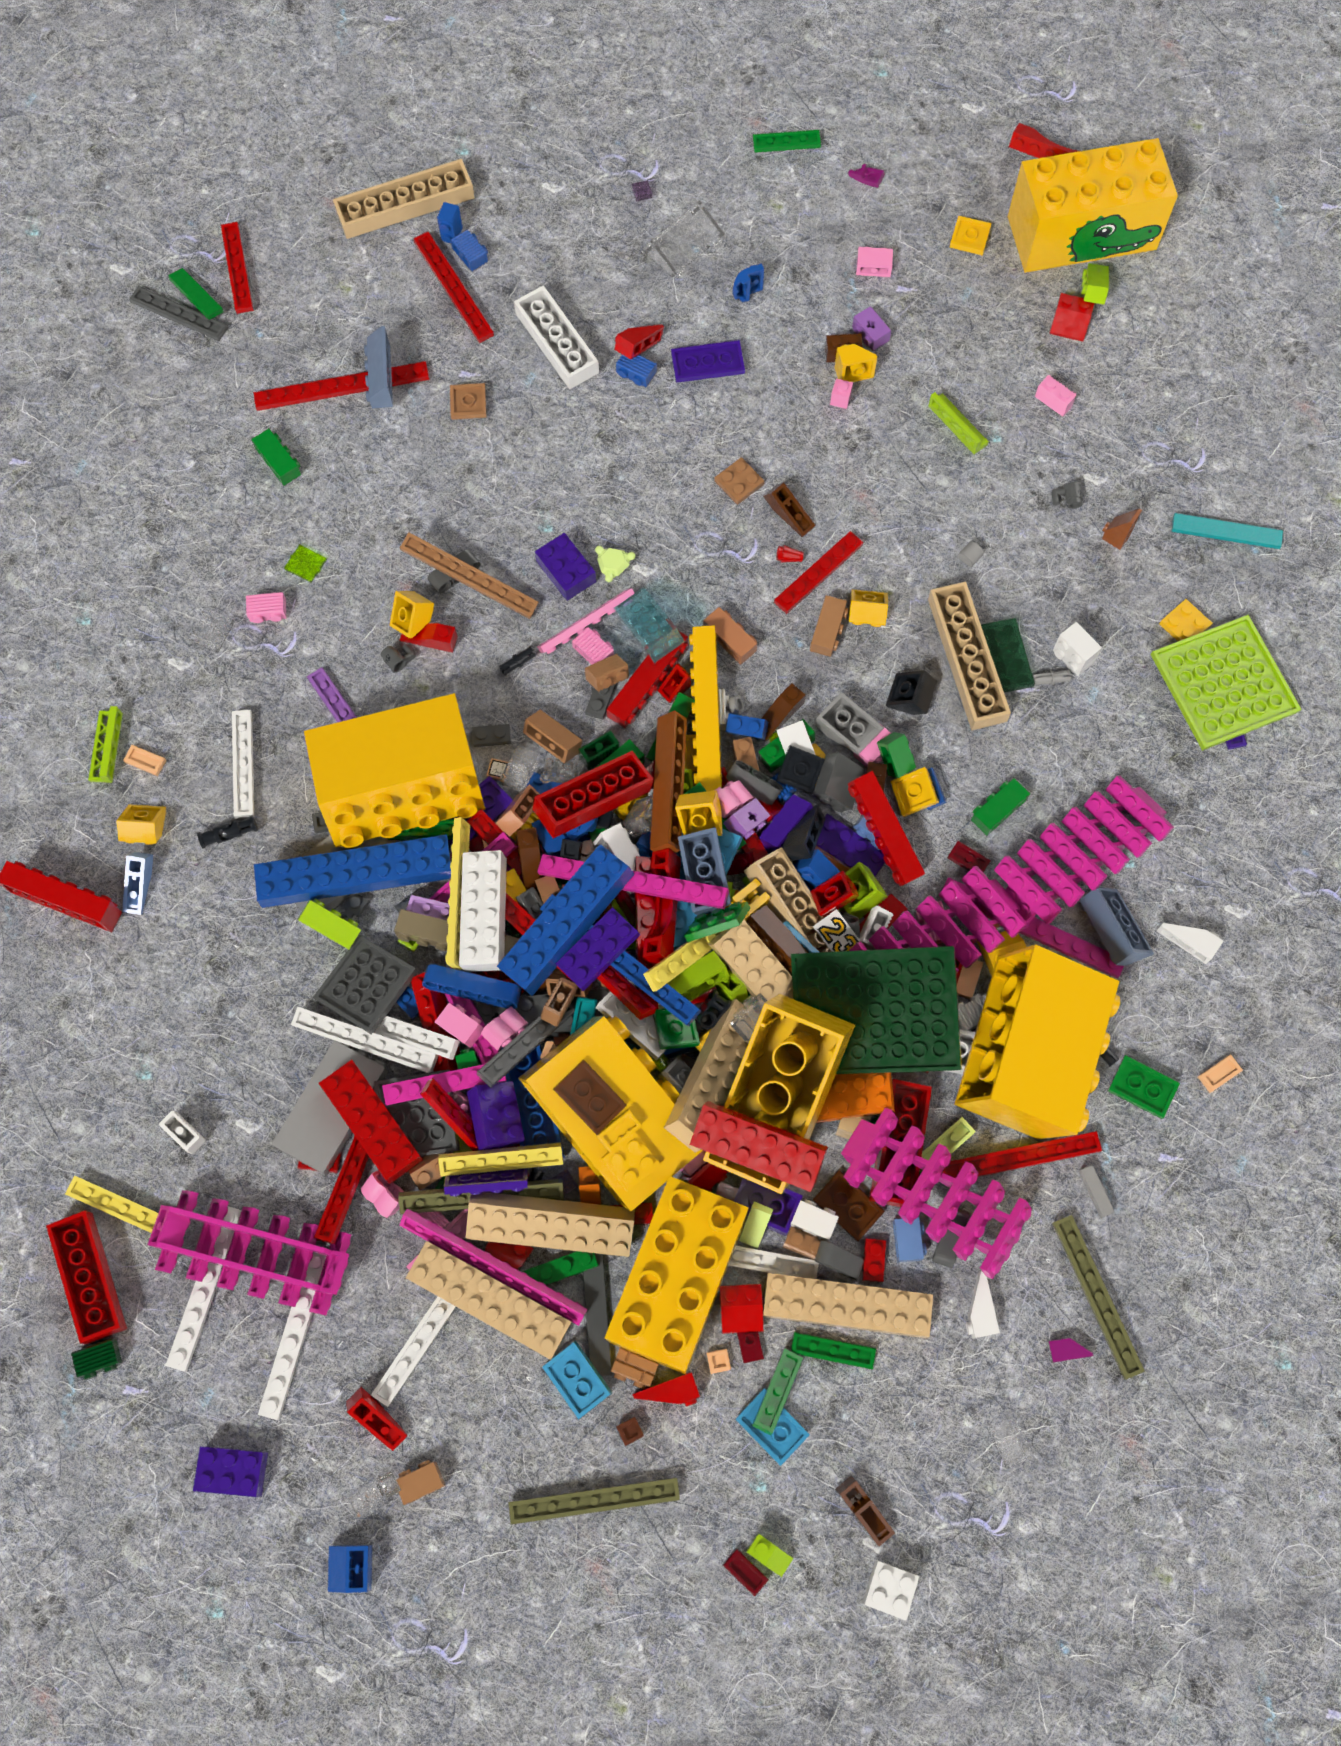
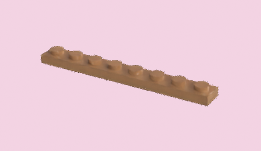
M409 532L400 546L401 551L528 619L531 618L539 603Z

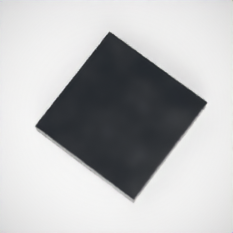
M789 745L776 781L812 795L825 759Z

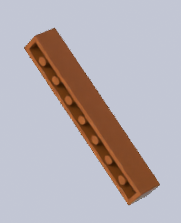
M672 711L657 719L650 850L652 851L670 848L674 853L680 851L678 837L681 836L682 830L675 806L679 795H682L684 792L687 718L677 711Z

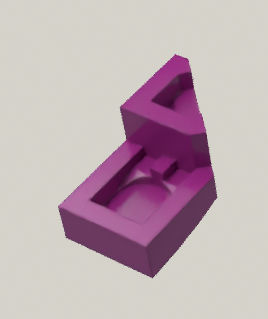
M866 163L860 169L848 171L849 177L876 188L879 187L885 176L884 170L867 168Z
M1071 1338L1049 1341L1053 1363L1094 1356L1093 1352Z

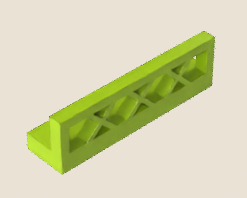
M936 392L931 394L928 407L974 455L988 445L989 441L943 393L939 396Z
M110 706L109 711H99L88 778L90 782H113L123 713L117 706ZM104 716H108L107 726L103 724ZM103 734H105L104 744L100 741ZM103 750L102 760L100 761L98 759V753H100ZM100 768V777H95V771Z

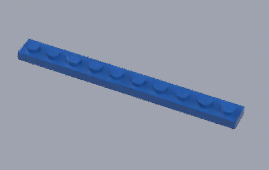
M551 894L540 910L543 912L556 896ZM626 951L611 964L614 969L688 1027L701 1012L698 1007L668 984L653 992L643 975L649 969Z

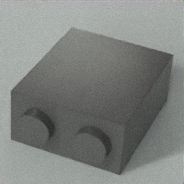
M839 752L826 754L813 795L819 798L820 802L832 806L834 811L844 812L852 810L855 798L848 791V783L863 776L865 769Z

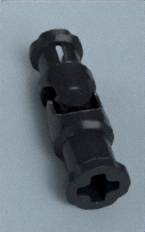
M251 815L248 819L242 821L235 820L231 824L213 827L212 830L204 833L198 832L197 836L202 849H204L207 845L216 842L219 844L234 837H241L247 832H257L258 828L253 815Z

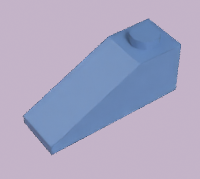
M133 852L126 856L122 912L140 915L143 913L152 875L153 854Z

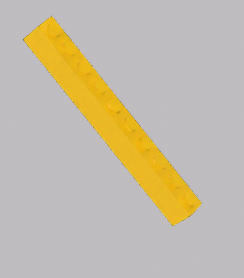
M715 625L692 627L693 634H689L690 645H693V651H690V661L694 662V668H690L691 679H694V685H691L692 697L695 696V702L692 703V714H695L696 719L692 720V729L696 731V737L693 738V749H697V755H693L694 767H697V773H694V784L700 782L706 791H714L719 787L722 788Z

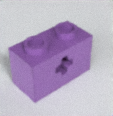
M871 306L854 316L852 325L854 332L862 335L864 344L869 346L872 351L890 341V328Z
M755 798L732 814L723 824L730 832L748 839L755 833V828L758 831L767 824L765 820L770 815Z

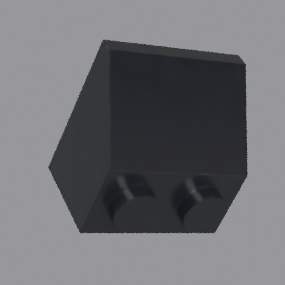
M925 670L896 673L885 706L911 715L927 714L938 681Z

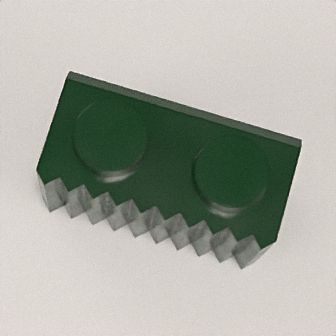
M609 730L579 748L578 751L587 769L591 770V768L604 761L620 746L619 741L612 731Z
M111 1338L71 1353L76 1376L84 1378V1380L97 1377V1373L103 1370L105 1373L117 1370V1366L123 1364L117 1339Z

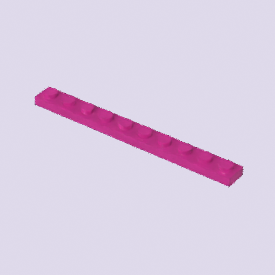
M542 854L537 872L539 875L570 880L584 862ZM633 871L634 876L622 889L624 891L725 909L729 889L725 887Z
M949 877L943 887L944 889L951 881H955L966 895L973 894L966 885ZM980 901L974 903L986 918L995 920ZM1035 917L1019 932L1117 979L1123 970V965H1116L1111 961L1108 951L1055 926L1046 924Z
M406 1209L400 1222L401 1227L576 1325H580L588 1310L580 1303L574 1302L566 1298L562 1293L548 1288L544 1283L532 1279L526 1273L520 1272L508 1263L493 1257L490 1253L480 1250L472 1243L457 1237L453 1232L446 1231L435 1222H430L421 1217L417 1212H412L409 1209Z

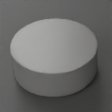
M738 695L730 697L728 701L732 714H741L744 710L741 697Z

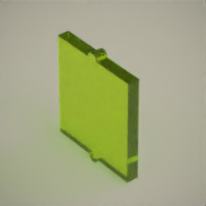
M299 545L293 555H290V559L284 569L312 583L316 575L321 572L320 569L327 558Z

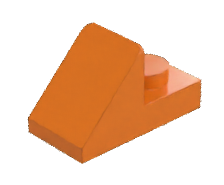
M589 1166L578 1167L581 1203L602 1205L599 1178Z

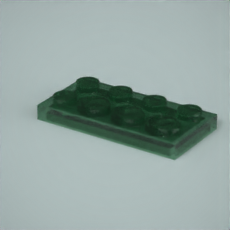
M1016 618L981 624L1004 693L1034 687L1035 682Z

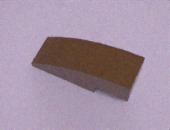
M852 1476L835 1489L878 1547L895 1534L875 1504Z

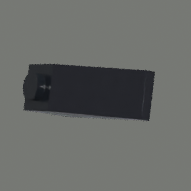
M815 805L788 833L783 844V850L788 855L790 861L812 858L825 822V817L819 805Z

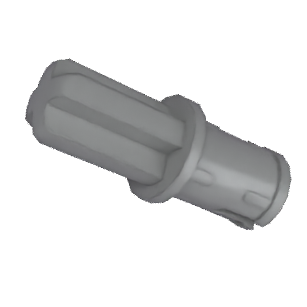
M1050 670L1049 673L1034 674L1032 681L1034 685H1054L1059 682H1070L1071 676L1063 677V675L1071 674L1069 670L1057 672Z

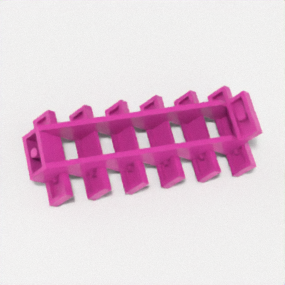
M1120 775L1116 776L1105 790L1118 803L1111 804L1099 791H1095L1083 806L1096 819L1089 820L1077 807H1073L1061 822L1074 835L1067 836L1055 823H1050L1039 838L1052 851L1044 852L1032 839H1029L1017 852V855L1029 867L1022 869L1008 855L1001 860L994 871L1008 884L1005 890L1021 907L1018 913L1027 923L1037 914L1046 924H1050L1062 911L1054 902L1057 898L1060 897L1069 907H1074L1085 894L1077 885L1079 882L1083 881L1092 891L1096 890L1107 878V875L1100 869L1104 864L1114 874H1118L1130 860L1122 852L1125 848L1136 858L1141 857L1152 844L1144 834L1149 832L1159 842L1163 841L1174 828L1164 818L1167 812L1141 787L1133 788ZM1125 809L1141 824V826L1135 827L1120 812H1122ZM1104 825L1120 842L1113 843L1098 828ZM1081 841L1098 858L1090 859L1076 844ZM1059 857L1075 874L1068 876L1054 860ZM1037 874L1053 891L1045 892L1031 877Z
M974 866L961 879L973 894L966 895L955 881H951L938 894L950 909L943 910L932 896H928L915 909L925 920L926 925H920L909 911H905L892 924L904 940L897 941L886 927L883 926L870 937L869 942L876 950L908 948L909 946L911 948L938 947L928 935L934 931L946 946H955V957L966 969L982 956L973 945L974 943L979 941L986 951L991 953L1005 940L998 932V927L1002 926L1010 937L1013 938L1028 923L1018 913L1021 907L996 879L989 880L978 866ZM980 901L995 920L989 921L974 903ZM957 916L973 935L966 936L952 918ZM857 942L849 951L867 949L861 942Z
M884 1108L875 1124L861 1119L841 1152L847 1162L851 1164L844 1175L848 1183L858 1188L866 1175L878 1182L871 1193V1196L878 1204L885 1206L887 1201L892 1198L893 1193L905 1200L898 1212L904 1222L912 1225L913 1221L919 1216L920 1211L932 1218L925 1231L931 1240L939 1243L941 1238L946 1235L947 1229L959 1236L952 1249L958 1258L966 1261L968 1256L973 1253L974 1248L987 1254L980 1269L986 1277L993 1279L1001 1270L1003 1263L1009 1259L1012 1247L1020 1239L1022 1226L1031 1216L1032 1208L1027 1200L1019 1197L1010 1215L996 1209L998 1203L1003 1200L1005 1193L1000 1182L992 1179L983 1197L969 1191L971 1186L977 1181L979 1174L973 1164L965 1162L956 1179L942 1173L944 1168L949 1165L952 1156L946 1146L938 1144L929 1160L915 1155L918 1149L922 1147L925 1139L919 1128L911 1126L902 1142L888 1137L891 1131L896 1128L898 1121L892 1110ZM887 1146L896 1153L883 1173L872 1168L871 1165L875 1163L881 1148ZM914 1164L923 1171L910 1191L897 1184L902 1181L908 1166ZM941 1182L950 1189L939 1208L936 1209L924 1202L929 1199L934 1185ZM967 1200L975 1205L976 1209L966 1227H963L951 1220L956 1217L961 1203ZM994 1218L1003 1223L1004 1226L993 1245L979 1240V1238L984 1234L988 1221Z
M182 1190L176 1208L161 1205L147 1244L148 1246L161 1249L155 1270L171 1274L177 1264V1255H185L192 1258L186 1275L187 1279L202 1282L208 1271V1263L211 1262L223 1266L216 1287L233 1290L238 1282V1274L241 1270L253 1274L247 1295L264 1299L269 1290L270 1279H274L284 1283L279 1304L295 1307L300 1299L301 1287L315 1291L309 1312L327 1315L331 1307L333 1294L337 1295L342 1284L341 1280L344 1270L348 1265L349 1254L346 1251L350 1246L351 1234L339 1232L335 1244H330L329 1249L315 1245L317 1240L314 1236L318 1225L304 1223L299 1239H290L284 1237L289 1229L290 1218L286 1216L273 1215L268 1232L254 1229L258 1222L259 1209L243 1206L238 1223L227 1222L223 1218L227 1215L229 1201L213 1198L207 1216L192 1212L197 1205L199 1193ZM191 1219L204 1223L195 1251L182 1248L184 1243L183 1237L186 1229L190 1226ZM221 1227L235 1231L226 1259L212 1256L215 1250L216 1239L221 1233ZM252 1235L265 1239L256 1268L243 1265L248 1245L251 1243ZM282 1243L296 1248L287 1276L274 1273L278 1255L282 1250ZM313 1252L326 1256L318 1284L305 1281L309 1262L313 1258Z

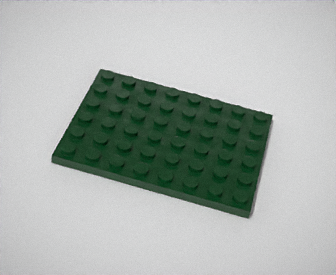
M955 946L791 954L793 999L855 1025L836 1074L962 1070Z

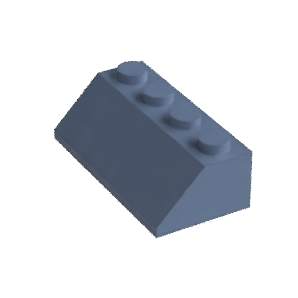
M381 326L367 337V345H364L365 356L368 359L365 360V370L368 371L365 381L366 386H369V391H366L367 402H370L372 409L393 407L391 348L386 328Z
M716 827L679 836L678 841L686 880L728 888ZM729 893L725 907L731 904ZM691 903L692 912L695 915L705 913V915L710 914L713 910L717 909Z
M1098 887L1080 899L1083 911L1089 916L1092 927L1098 932L1100 941L1107 948L1110 954L1109 957L1114 964L1127 966L1154 954L1117 889Z

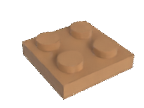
M485 383L450 385L452 420L487 418Z
M742 457L714 477V481L737 505L765 483Z

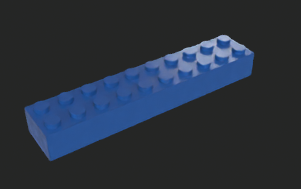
M447 835L254 864L257 902L262 908L451 879L450 863L452 856L450 842Z

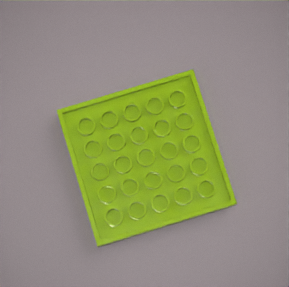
M1249 615L1152 651L1150 654L1202 751L1299 713L1302 710Z

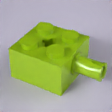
M858 862L846 872V875L855 884L859 897L840 908L839 911L844 912L846 910L848 914L861 919L873 907L888 897L871 870L861 862Z

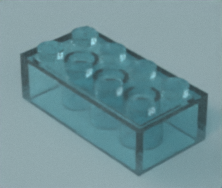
M644 587L614 607L622 622L654 663L685 642L677 627Z

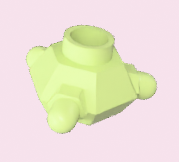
M602 546L595 548V552L598 554L597 561L601 572L605 575L606 582H612L613 578L619 576L630 565V561L636 557L634 552L625 553L624 550L604 549Z

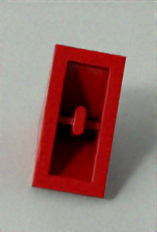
M678 663L657 691L669 703H672L679 692L684 693L691 687V676Z

